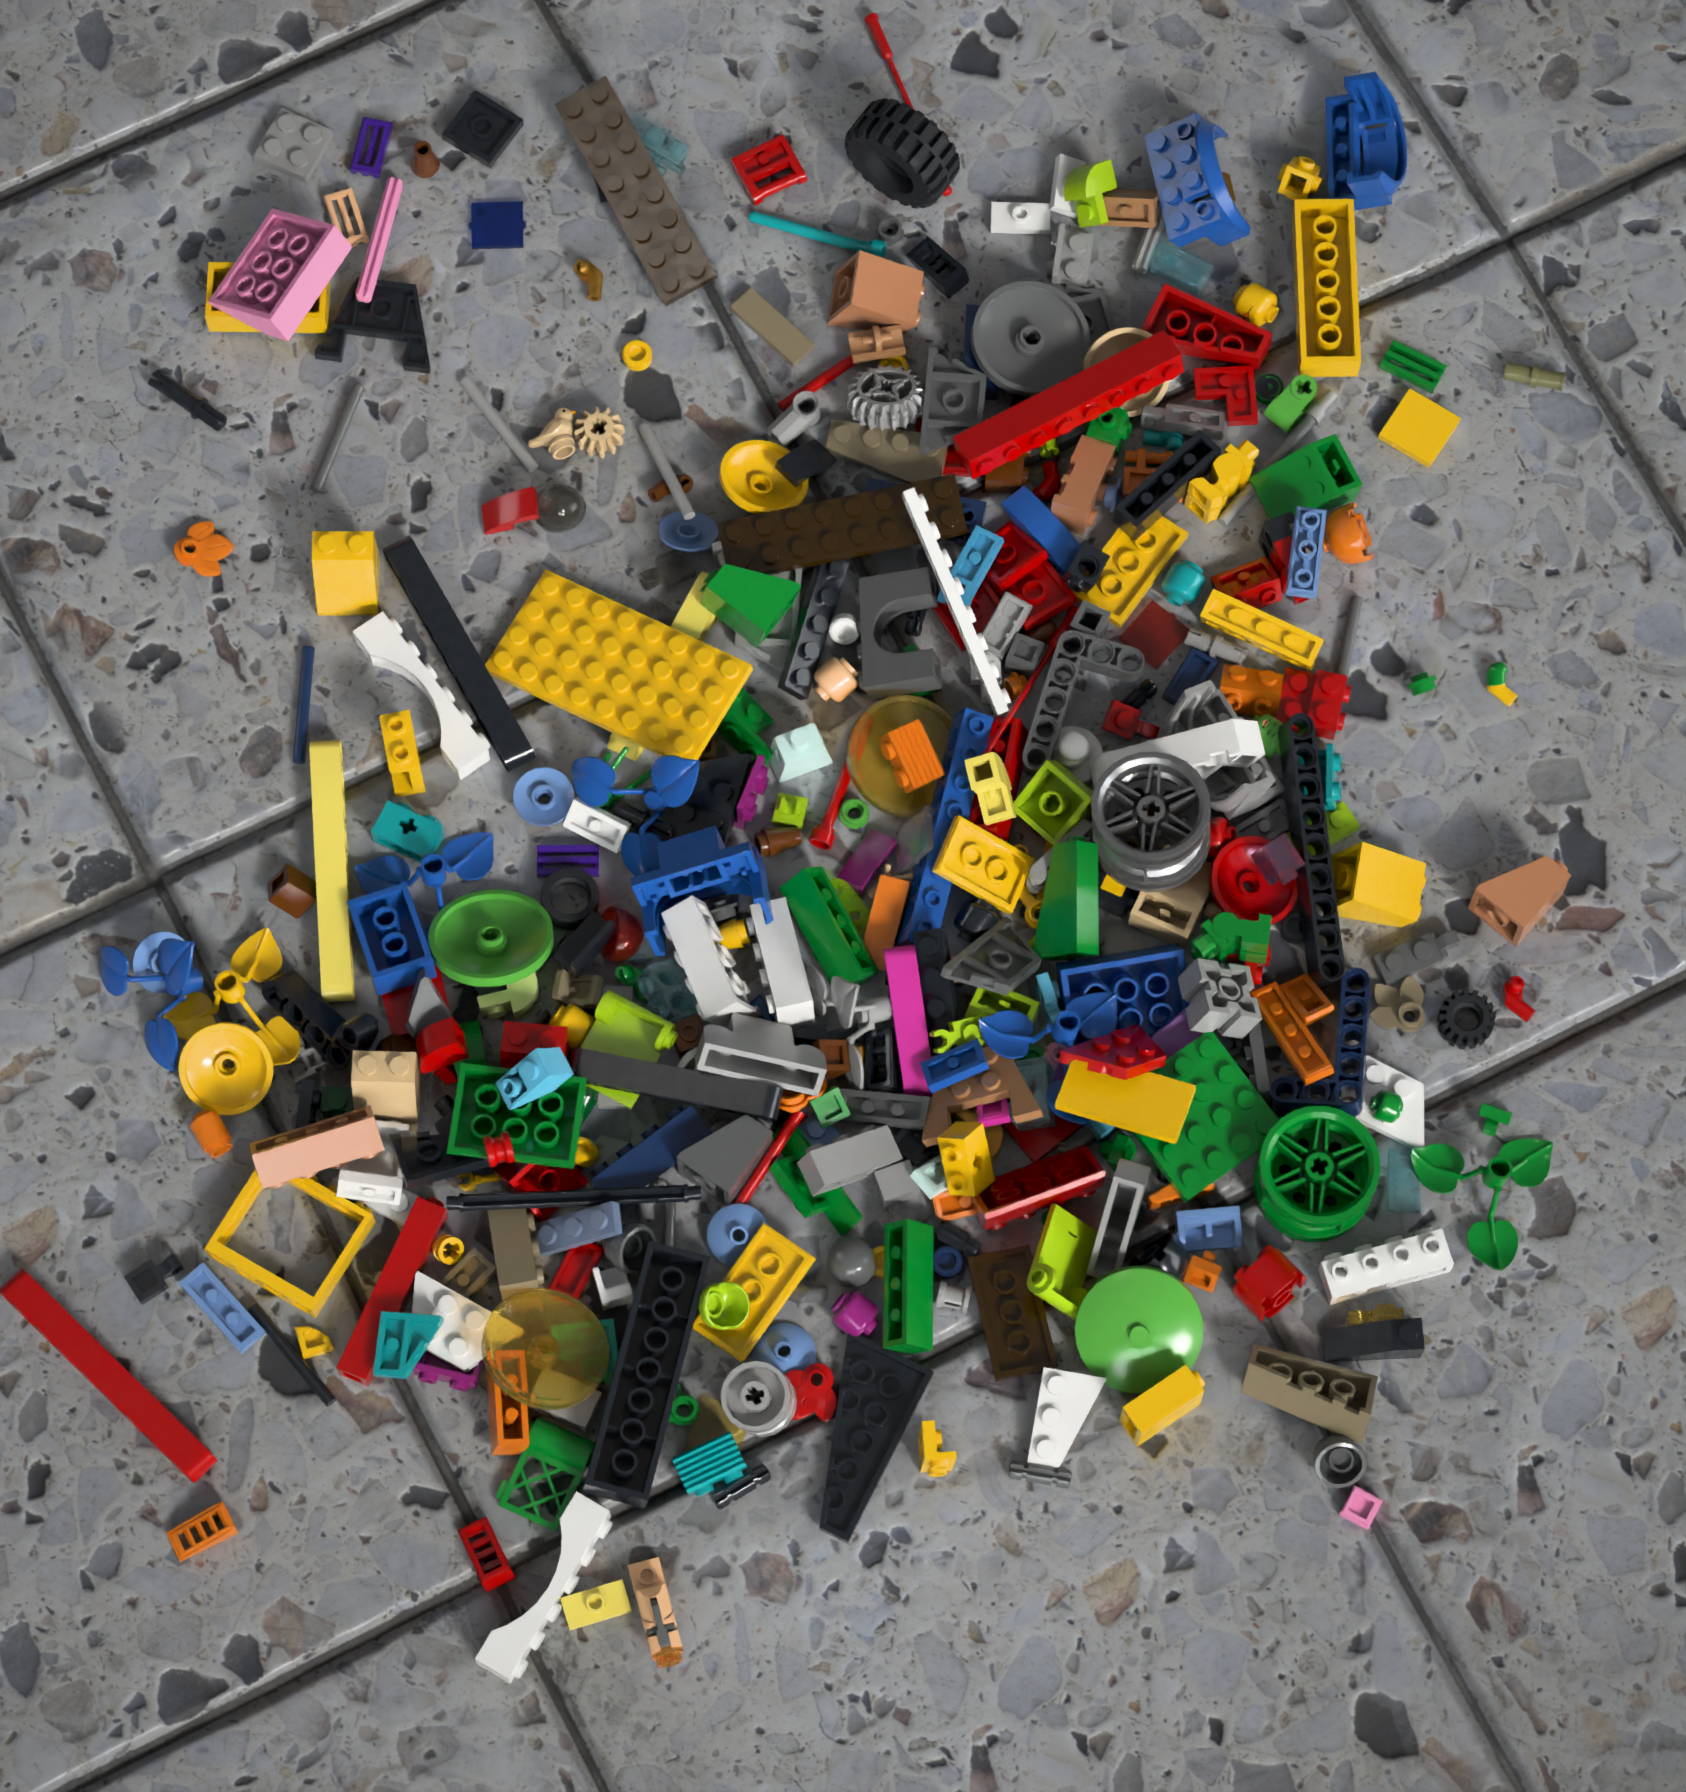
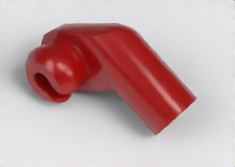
M1055 461L1046 462L1042 465L1045 480L1032 491L1042 503L1052 500L1061 488V480Z

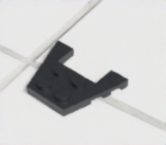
M357 277L340 306V312L326 330V336L322 343L318 344L315 349V359L342 362L348 334L407 342L403 362L404 371L430 374L431 367L416 284L377 280L372 300L369 303L356 300L355 293L360 278Z

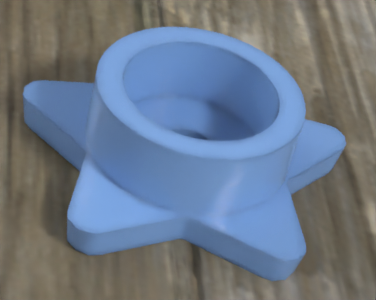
M1119 477L1116 485H1107L1104 496V508L1110 509V513H1113V516L1114 509L1122 498V478Z

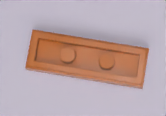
M880 874L863 942L878 970L886 972L883 948L895 947L911 882Z

